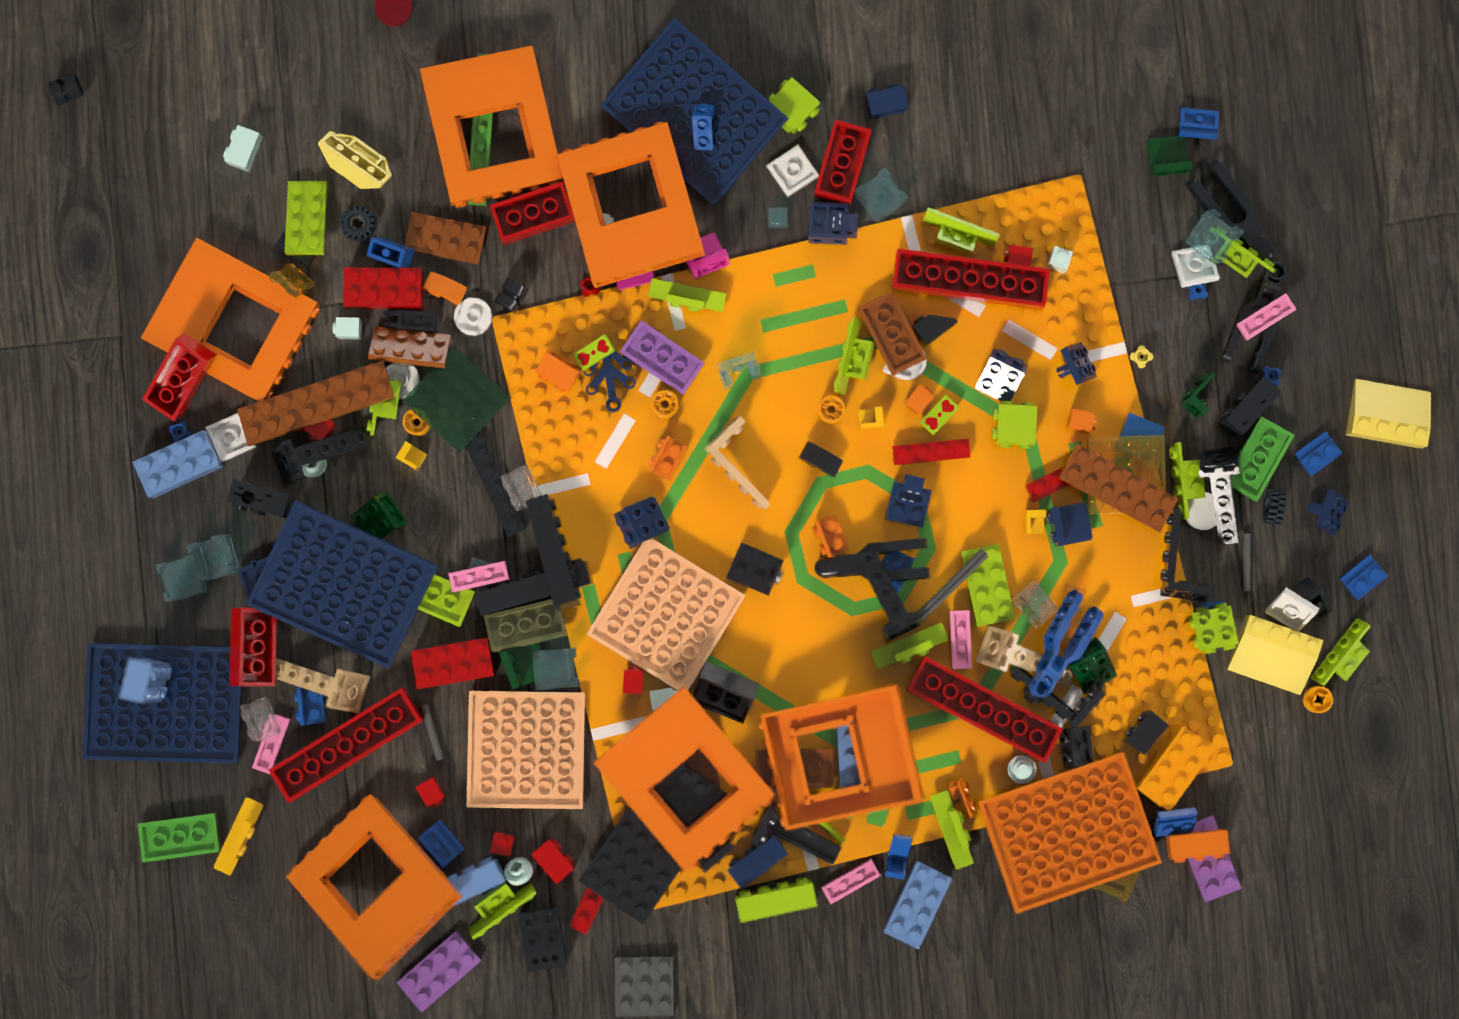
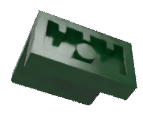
M1171 136L1147 140L1151 177L1186 174L1193 169L1192 161H1188L1185 137Z
M1214 372L1201 375L1194 383L1197 386L1188 389L1182 396L1184 400L1180 404L1196 419L1204 416L1210 410L1207 407V402L1201 397L1197 398L1196 395L1216 375Z
M387 491L374 496L351 515L358 529L380 539H384L392 531L408 523Z
M1097 637L1090 640L1080 659L1068 664L1084 694L1088 693L1087 690L1093 683L1097 684L1099 681L1106 683L1117 677L1106 648Z
M539 643L499 653L512 689L550 676Z

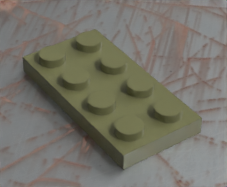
M552 599L484 615L492 654L567 636L563 613L556 610Z

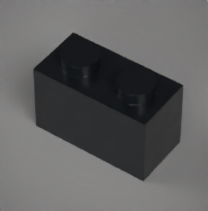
M1152 710L1142 711L1137 717L1138 722L1135 726L1131 725L1124 733L1126 737L1123 740L1142 755L1147 753L1169 726Z

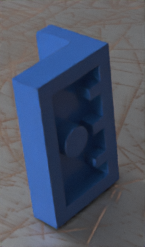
M297 687V691H294L295 702H298L299 709L296 710L297 722H300V725L326 723L324 695Z

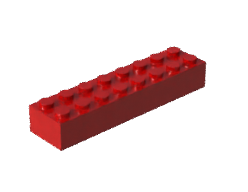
M897 248L891 290L1043 310L1046 305L1050 269Z
M926 656L922 657L906 688L907 692L1043 763H1046L1063 728Z
M401 688L268 771L287 802L291 803L420 724L424 719L406 689Z

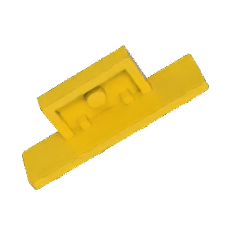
M249 797L245 798L214 864V869L227 875L233 873L240 856L243 857L247 849L245 845L248 839H251L255 832L254 826L264 806L262 803Z

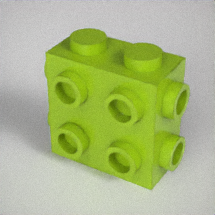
M791 77L789 81H783L779 86L780 91L776 95L772 94L768 100L789 118L782 128L788 133L791 131L795 134L797 131L801 132L807 126L806 121L810 117L814 118L818 114L820 102Z
M1002 401V404H998L997 409H993V420H996V428L992 429V439H995V444H1000V448H1011V445H1019V449H1030V446H1034L1036 444L1037 406H1032L1033 403L1021 402V405H1013V401Z
M1222 603L1216 604L1215 609L1208 610L1207 606L1196 608V612L1192 613V617L1189 618L1191 629L1196 631V636L1193 637L1195 648L1199 647V650L1204 651L1205 654L1214 653L1216 648L1224 647V650L1235 649V644H1239L1232 606Z

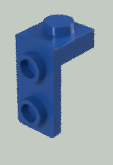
M702 103L694 107L692 123L695 150H713L712 119L715 112L714 105Z
M893 834L886 860V877L904 880L912 837Z

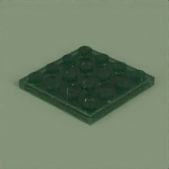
M454 347L448 353L445 368L434 367L402 400V403L460 453L511 400V396Z

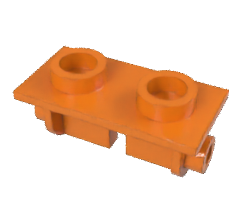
M964 778L957 782H950V787L948 788L953 800L959 798L961 802L955 803L957 812H961L964 820L969 818V816L970 818L974 817L977 814V805L971 798V789L968 782H965Z

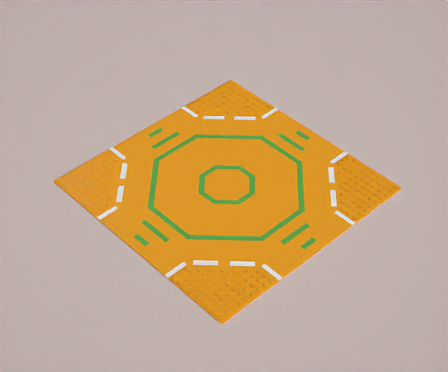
M1074 175L935 209L1000 234L994 248L976 241L971 255L936 243L940 228L923 222L926 212L860 227L857 231V238H847V245L813 244L807 240L729 259L730 265L696 280L690 269L655 277V279L727 293L723 312L705 308L696 312L688 310L689 306L681 305V308L669 306L670 302H666V300L648 297L651 284L648 283L623 290H618V287L601 290L597 295L591 294L588 297L581 295L492 318L534 498L548 494L551 499L555 500L557 510H555L556 517L559 516L562 523L560 531L561 534L565 535L567 545H564L566 552L569 551L572 560L581 558L582 561H588L594 582L593 584L579 587L582 598H579L581 605L564 610L562 613L581 692H585V709L597 758L653 712L649 691L672 688L669 684L640 667V671H644L643 693H622L624 670H628V666H639L587 635L641 546L640 544L632 549L629 548L628 544L624 541L620 527L616 524L614 514L649 497H655L669 526V531L652 539L746 595L706 662L750 679L760 685L743 724L706 708L703 709L755 771L756 750H765L763 745L765 735L759 726L760 715L899 684L925 800L889 808L886 822L882 827L867 823L868 813L852 816L851 818L846 817L828 821L846 839L841 845L819 824L804 826L842 846L834 864H830L776 836L788 854L745 887L888 852L893 834L912 837L911 846L944 838L930 796L947 790L956 809L955 803L961 802L960 798L953 800L948 787H950V782H957L961 778L968 782L971 789V798L977 805V814L972 818L969 816V818L964 820V823H961L964 831H972L986 827L977 803L978 801L1076 768L1064 767L1059 738L1046 763H1043L906 691L922 657L926 656L1061 728H1072L1073 726L1070 724V721L1066 718H1060L1055 713L1056 709L1051 705L1047 707L1041 700L1039 703L1033 702L1031 704L1023 698L1024 693L1021 690L1026 684L1022 681L1017 682L1010 675V666L1012 664L1009 663L1005 672L975 662L988 626L1018 634L1019 638L1016 645L1043 655L1044 635L1065 597L1074 589L1082 593L1083 599L1078 606L1079 610L1073 615L1070 626L1059 644L1057 656L1063 655L1087 610L1092 606H1096L1104 613V616L1092 638L1097 637L1106 648L1117 673V677L1104 683L1107 694L1078 725H1089L1093 760L1097 761L1124 752L1136 785L1177 727L1181 725L1215 749L1198 774L1230 767L1233 764L1205 652L1200 651L1199 647L1195 648L1193 637L1196 636V631L1191 629L1189 620L1192 617V613H1194L1191 600L1160 596V588L1163 586V581H1160V574L1165 566V562H1162L1163 551H1166L1167 543H1164L1165 532H1168L1169 525L1165 523L1159 533L1072 485L1034 503L1025 488V485L1064 467L1075 445L1079 444L1162 489L1154 456L1151 463H1148L1114 448L1128 413L1142 418L1144 416L1081 175ZM1010 245L1033 248L1031 266L1046 268L1051 251L1055 246L1073 252L1068 270L1064 274L1050 269L1046 305L1043 310L891 290L897 248L1006 263V261H1003L1004 250H1008ZM893 291L911 329L915 325L914 321L922 315L924 318L928 315L955 318L958 321L955 326L927 347L915 334L927 358L926 367L919 377L913 380H902L882 372L885 361L875 344L867 380L849 377L845 396L834 391V381L839 372L838 364L843 355V343L846 341L848 334L847 326L852 317L862 321L858 339L874 342L858 310L859 307ZM641 320L705 363L685 394L682 395L633 361L630 370H623L620 363L610 358L613 367L635 380V387L627 389L624 383L613 376L616 397L621 401V409L615 413L608 411L606 407V401L609 397L605 378L599 385L595 395H589L586 392L587 385L592 383L603 368V360L594 368L595 373L593 376L587 377L582 371L575 385L568 392L558 390L555 387L556 384L551 381L546 382L539 378V374L535 372L545 353L549 350H552L580 368L573 354L604 334L613 343L615 352L627 358L620 351ZM1082 342L1088 350L1090 362L1096 368L1097 377L1076 385L1071 374L1062 379L1058 374L1064 372V370L1057 373L1056 368L1066 364L1060 350ZM993 348L1003 350L1013 358H1020L1028 365L1026 373L1011 401H1013V405H1021V402L1033 403L1032 406H1037L1036 444L1030 446V449H1019V445H1011V448H1000V444H995V439H992V429L996 428V420H993V409H997V405L1002 404V401L977 390L975 386ZM625 361L623 363V366L625 368H628L630 366V362ZM588 368L585 372L591 374L592 368ZM628 380L626 382V385L629 387L632 386L633 381ZM919 385L922 387L925 385L933 391L932 395L934 398L921 414L917 416L904 403ZM590 386L588 391L590 393L595 392V387ZM662 390L673 392L678 399V410L669 418L657 416L652 408L654 395ZM947 395L960 408L932 435L919 422ZM826 396H837L844 402L845 413L841 420L836 423H826L819 417L818 406ZM664 400L661 405L666 408L669 403ZM612 402L610 404V407L614 409L617 407L618 404L616 402ZM882 406L884 426L881 428L860 429L859 410L874 409V407ZM828 407V411L830 413L835 412V407ZM1074 408L1095 413V419H1097L1095 430L1085 434L1066 429L1070 410ZM737 416H741L746 421L743 424L744 429L739 434L730 436V443L723 449L719 447L718 450L769 501L770 505L767 509L762 507L758 509L752 503V496L749 493L745 495L738 488L740 484L736 480L732 482L724 474L726 470L722 466L718 468L711 461L713 457L704 449ZM667 435L688 447L670 481L651 472L648 465L652 455L656 456L660 450L657 448L662 438L666 439ZM969 438L971 458L894 466L892 446ZM807 441L843 460L835 477H830L818 468H813L798 458ZM906 474L925 478L923 488L932 490L922 529L884 520L893 482L903 483ZM1085 503L1093 538L1089 541L1055 547V544L1051 542L1050 532H1052L1051 524L1047 522V518H1044L1043 534H1025L1024 511L1046 510V513H1048L1047 509ZM836 514L849 550L835 556L857 554L869 543L927 539L928 549H913L912 552L907 550L900 551L915 559L911 568L928 567L930 571V578L904 582L898 596L907 613L919 611L963 567L960 552L999 544L1015 619L977 627L967 580L965 579L921 622V626L886 643L883 638L882 628L889 623V620L867 579L862 576L821 578L816 574L814 570L815 563L819 559L827 558V556L822 555L819 547L822 544L820 537L816 538L813 532L814 521ZM741 542L784 560L781 571L784 573L778 585H773L769 596L726 578ZM1177 550L1174 582L1178 583V581H1186ZM885 554L878 555L881 562L883 561ZM969 610L972 668L952 669L949 611ZM938 623L943 624L948 641L933 646L929 649L930 653L920 657L918 654L911 656L912 660L901 664L899 661L880 669L876 667L871 651ZM705 664L688 690L691 695H693ZM1073 675L1069 687L1056 682L1051 691L1073 710L1077 700L1080 697L1084 698L1088 694L1082 692L1075 675ZM1152 710L1169 726L1147 753L1142 755L1123 740L1126 737L1124 733L1131 725L1135 726L1138 722L1137 717L1142 711ZM831 728L797 736L800 749L833 748L834 788H808L810 795L840 789L837 729ZM1015 756H1028L1036 764V774L1030 782L1020 784L1014 782L1009 777L1007 771L1008 763ZM717 770L720 788L729 794L734 789ZM601 772L615 828L629 805ZM771 789L775 794L772 798L776 801L777 789ZM764 805L758 809L759 813L753 819L747 818L743 822L744 826L735 833L733 830L728 835L736 845L735 848L706 873L700 868V863L691 871L689 869L684 871L681 868L654 909L739 889L740 887L727 871V868L730 867L728 864L736 857L741 859L745 856L744 851L752 845L757 847L751 843V839L767 807ZM777 806L778 814L782 815L781 807Z

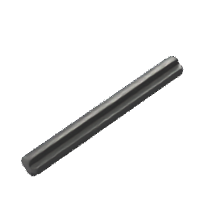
M979 550L918 611L921 622L988 558V554L984 550Z

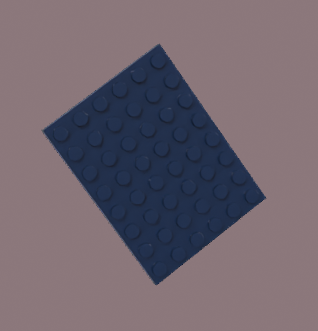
M675 17L600 105L630 132H634L635 129L640 127H652L657 122H667L684 180L713 206L719 202L789 120L785 114ZM702 103L714 105L715 112L712 119L713 150L694 149L692 114L695 105Z
M295 500L246 605L389 668L438 565Z
M88 643L83 759L239 763L242 686H229L230 647ZM129 659H152L171 664V677L166 681L165 685L167 687V694L164 699L162 698L161 702L141 703L120 698Z

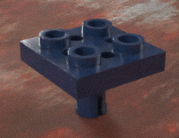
M1082 342L1060 350L1066 364L1056 368L1057 373L1064 370V372L1058 374L1060 378L1063 379L1071 374L1076 385L1097 377L1096 368L1090 362L1088 350Z
M1328 489L1324 503L1311 501L1308 506V512L1318 514L1319 518L1316 525L1327 534L1335 536L1336 532L1341 528V518L1348 507L1347 499L1336 490Z

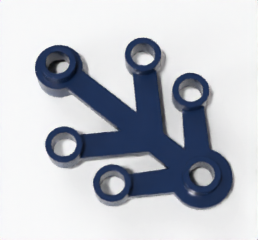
M613 352L602 359L603 368L592 383L586 387V392L589 395H595L599 385L605 378L609 397L606 401V407L612 413L618 412L621 409V401L616 397L613 376L624 383L627 389L635 387V380L632 377H627L611 365L610 358L620 363L623 370H630L632 368V361L622 357L617 352ZM625 361L630 362V366L628 368H625L623 366V363ZM598 363L590 367L592 368L591 374H587L585 371H583L584 375L587 377L593 376L595 373L594 368L597 366ZM628 380L633 381V385L630 387L626 385ZM594 386L595 392L590 393L588 388ZM612 402H616L618 404L617 407L614 409L610 407V404Z

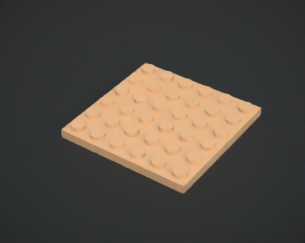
M649 539L641 544L587 635L675 689L679 690L685 686L689 690L746 595L654 539Z
M469 691L467 807L583 809L585 692Z

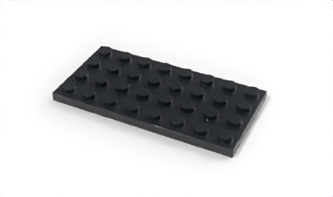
M681 763L653 787L687 829L728 795V793L684 763ZM629 806L579 878V882L643 924L681 870V866Z

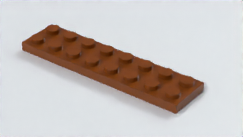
M382 360L239 408L237 411L247 445L252 446L393 399L395 396L385 363Z

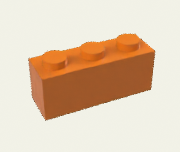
M1226 829L1166 836L1168 858L1174 860L1175 863L1186 862V858H1193L1194 861L1205 860V856L1213 855V858H1224V854H1230L1228 832Z

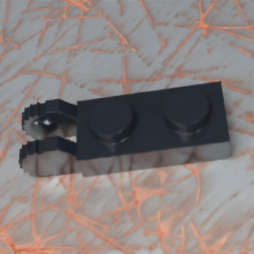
M384 311V315L387 317H398V323L383 322V327L436 332L438 316L436 312Z

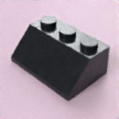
M706 662L692 696L701 707L743 724L760 684Z

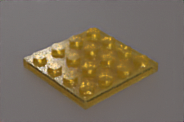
M1164 435L1087 437L1088 450L1166 492ZM1088 495V514H1122V512Z

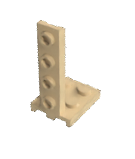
M737 416L704 449L713 457L711 461L718 468L722 466L726 470L724 474L732 482L736 480L740 484L738 488L745 495L749 493L752 496V503L758 509L761 507L767 509L770 505L769 501L718 450L719 447L723 449L730 443V436L733 434L737 435L744 429L743 424L746 421L741 416Z
M988 626L975 662L1005 672L1010 663L1036 674V667L1043 655L1016 645L1019 638L1018 634ZM1068 665L1057 683L1069 687L1074 673Z
M276 658L275 679L328 696L327 707L354 713L360 712L370 676L337 669L335 677Z

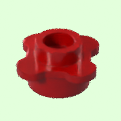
M590 277L579 281V286L582 288V296L588 297L591 294L597 295L600 293V288L594 287Z

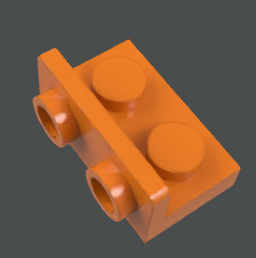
M667 435L666 439L662 438L657 446L660 450L656 456L652 455L648 465L651 472L670 481L688 447Z
M836 514L814 521L815 526L812 529L815 537H820L822 544L819 547L822 555L830 558L849 550Z

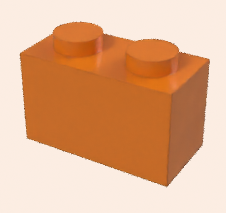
M549 350L545 353L535 372L539 374V378L546 382L551 381L556 384L555 387L558 390L568 392L575 385L582 369Z

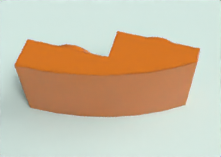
M430 272L422 289L438 298L442 296L450 302L459 305L467 287L445 276Z

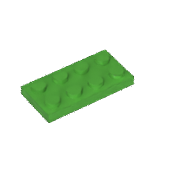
M1260 416L1241 449L1239 474L1230 475L1232 489L1257 502L1295 435Z
M216 813L138 824L142 862L221 851Z

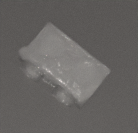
M523 465L501 476L502 485L507 490L511 498V504L517 511L527 508L526 500L541 496L528 465Z
M1035 580L1031 581L1012 598L1015 606L1023 612L1028 621L1036 628L1045 623L1059 610Z
M263 697L249 705L243 704L240 706L241 717L246 722L248 727L247 733L253 741L262 742L281 733L268 697Z

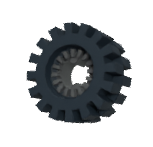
M363 206L347 208L348 211L343 212V217L340 218L342 232L352 241L360 242L361 240L366 241L368 237L371 238V234L375 233L374 228L376 227V220L373 214L367 208H363ZM357 219L363 222V226L360 229L353 226L354 221Z
M1269 489L1263 503L1262 520L1265 524L1280 526L1286 511V492Z

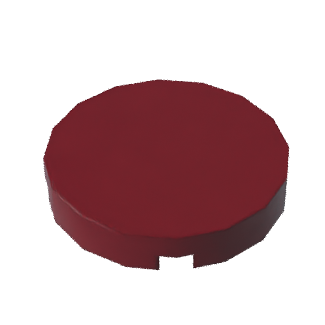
M376 0L374 5L375 13L379 20L391 27L403 25L410 19L413 11L411 0Z

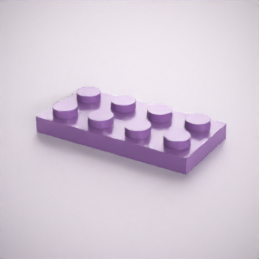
M642 320L620 351L628 359L682 395L685 394L705 364Z
M1211 815L1196 821L1193 832L1218 829L1214 816ZM1224 854V858H1213V855L1205 856V860L1194 861L1193 858H1187L1204 902L1242 889L1228 854Z
M455 931L402 977L397 984L417 1008L423 1012L475 967L481 959L462 936Z

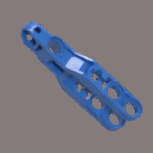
M1077 589L1067 594L1044 635V654L1036 667V674L1030 683V691L1036 697L1048 696L1056 682L1060 679L1066 666L1082 657L1104 616V613L1098 607L1092 606L1089 608L1063 655L1058 657L1059 644L1070 626L1073 615L1079 610L1078 606L1083 599L1082 593Z

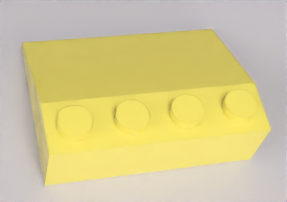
M1355 379L1346 430L1347 436L1420 449L1428 447L1431 429V392Z
M1245 615L1238 635L1239 644H1235L1236 648L1233 650L1227 670L1301 695L1317 661L1324 640L1252 615Z

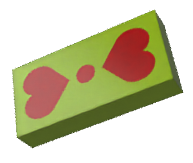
M604 334L574 353L573 356L582 371H585L616 350L607 335Z
M945 395L919 423L934 435L960 407Z

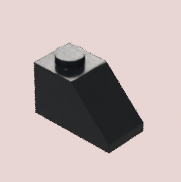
M922 315L914 321L915 325L912 330L927 347L955 326L958 321L955 318L928 315L924 318Z
M1309 577L1300 581L1293 588L1294 593L1319 608L1318 613L1313 617L1316 622H1319L1332 611L1323 590Z

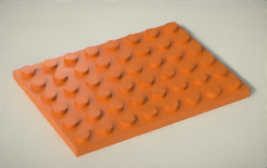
M1124 752L977 802L1016 914L1162 863Z

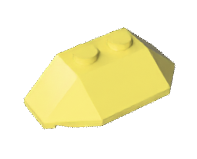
M330 131L318 143L329 166L360 189L381 188L392 176L386 158L355 136L335 134V132Z

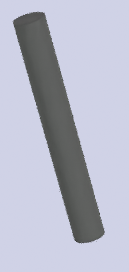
M1243 534V591H1251V534Z
M428 704L421 705L436 761L442 760L444 757Z

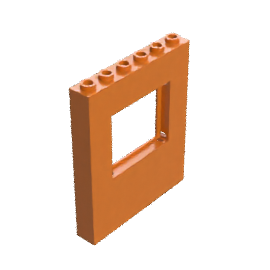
M533 46L420 69L451 206L455 205L456 208H460L473 201L474 204L483 203L486 201V198L492 197L493 200L504 198V195L510 193L512 196L522 194L524 190L530 189V191L541 189L543 186H550L563 181ZM518 108L529 158L472 170L460 120Z
M657 122L652 127H640L628 134L620 133L615 138H603L598 140V143L591 145L589 143L583 144L577 149H566L561 154H557L592 284L595 288L706 256L667 122ZM649 160L663 208L606 225L593 177Z
M196 237L141 338L168 352L176 338L184 333L217 354L207 372L208 375L260 402L274 396V388L282 382L284 377L282 374L285 368L288 369L292 364L294 352L299 351L302 345L301 339L309 333L311 329L310 323L313 318H317L321 309L318 302ZM234 290L280 314L252 365L206 342Z
M899 684L760 715L759 726L765 735L763 745L769 753L767 763L769 769L773 771V776L771 777L772 785L777 789L776 803L778 807H781L782 815H780V822L782 826H785V830L925 800ZM848 725L861 785L810 795L797 736Z
M685 686L679 689L594 761L597 768L684 871L687 869L693 870L699 864L698 860L701 857L707 858L714 852V846L718 843L720 845L725 843L729 839L728 835L733 830L735 833L744 826L743 822L747 818L753 819L759 813L758 809L763 805L767 807L774 801L772 798L775 796L774 792ZM700 749L734 790L687 829L653 787Z
M371 794L364 797L360 801V805L355 810H351L341 823L335 825L332 832L327 837L322 838L318 846L313 851L308 852L304 856V860L295 865L286 876L369 977L379 980L463 897L381 801ZM372 837L403 874L359 916L329 881V878Z

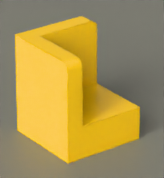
M882 406L874 407V409L859 410L860 429L881 428L884 426Z
M405 441L396 458L418 471L427 454Z
M1046 510L1024 511L1025 534L1044 533Z

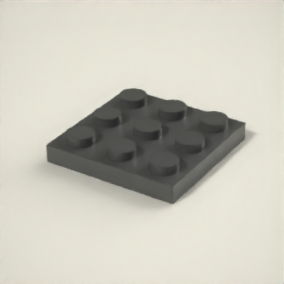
M673 956L615 957V1017L674 1016Z

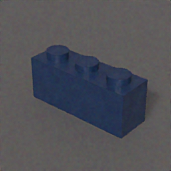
M768 834L764 843L761 842L757 847L752 845L744 851L745 856L741 859H738V857L733 859L728 864L730 867L727 868V871L742 889L784 858L788 852L774 834L771 836Z

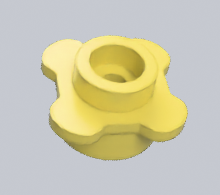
M1140 345L1138 350L1130 355V359L1135 361L1139 368H1144L1146 363L1153 359V354L1149 353L1145 346Z

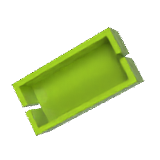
M807 877L795 879L796 883L788 884V881L777 883V887L773 888L765 885L758 887V891L750 892V889L739 891V895H736V903L740 922L816 907L817 902L811 879L808 880Z

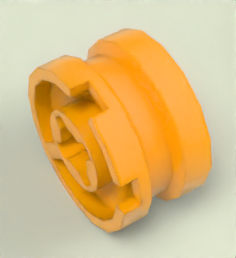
M668 390L657 392L652 399L654 413L661 418L672 417L678 410L676 395ZM664 400L669 403L666 408L661 405Z
M826 396L818 406L819 417L826 423L838 422L845 413L844 402L837 396ZM834 406L835 412L830 413L828 407Z
M413 408L405 413L403 426L409 434L422 436L429 431L431 420L425 411ZM419 419L420 424L415 426L413 420Z
M1313 686L1305 691L1303 704L1311 712L1324 713L1331 708L1333 696L1327 688ZM1316 696L1321 698L1319 703L1314 702L1317 698Z

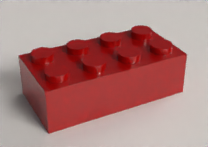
M835 119L813 197L835 203H847L850 207L871 135V129Z
M563 181L490 205L503 245L575 222Z
M344 267L343 306L347 309L423 310L422 288L424 286V272L421 268Z
M182 334L174 340L142 400L171 420H177L184 415L217 354L187 334Z
M231 608L229 686H275L277 618L254 608Z
M489 638L411 651L417 689L496 676Z

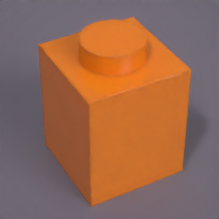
M919 385L904 405L919 416L934 398L932 395L933 391L925 385L923 387Z
M1073 408L1070 410L1066 429L1089 434L1096 428V414Z

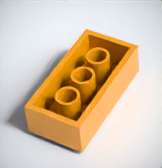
M1179 725L1135 785L1136 789L1165 811H1171L1215 749L1185 726Z

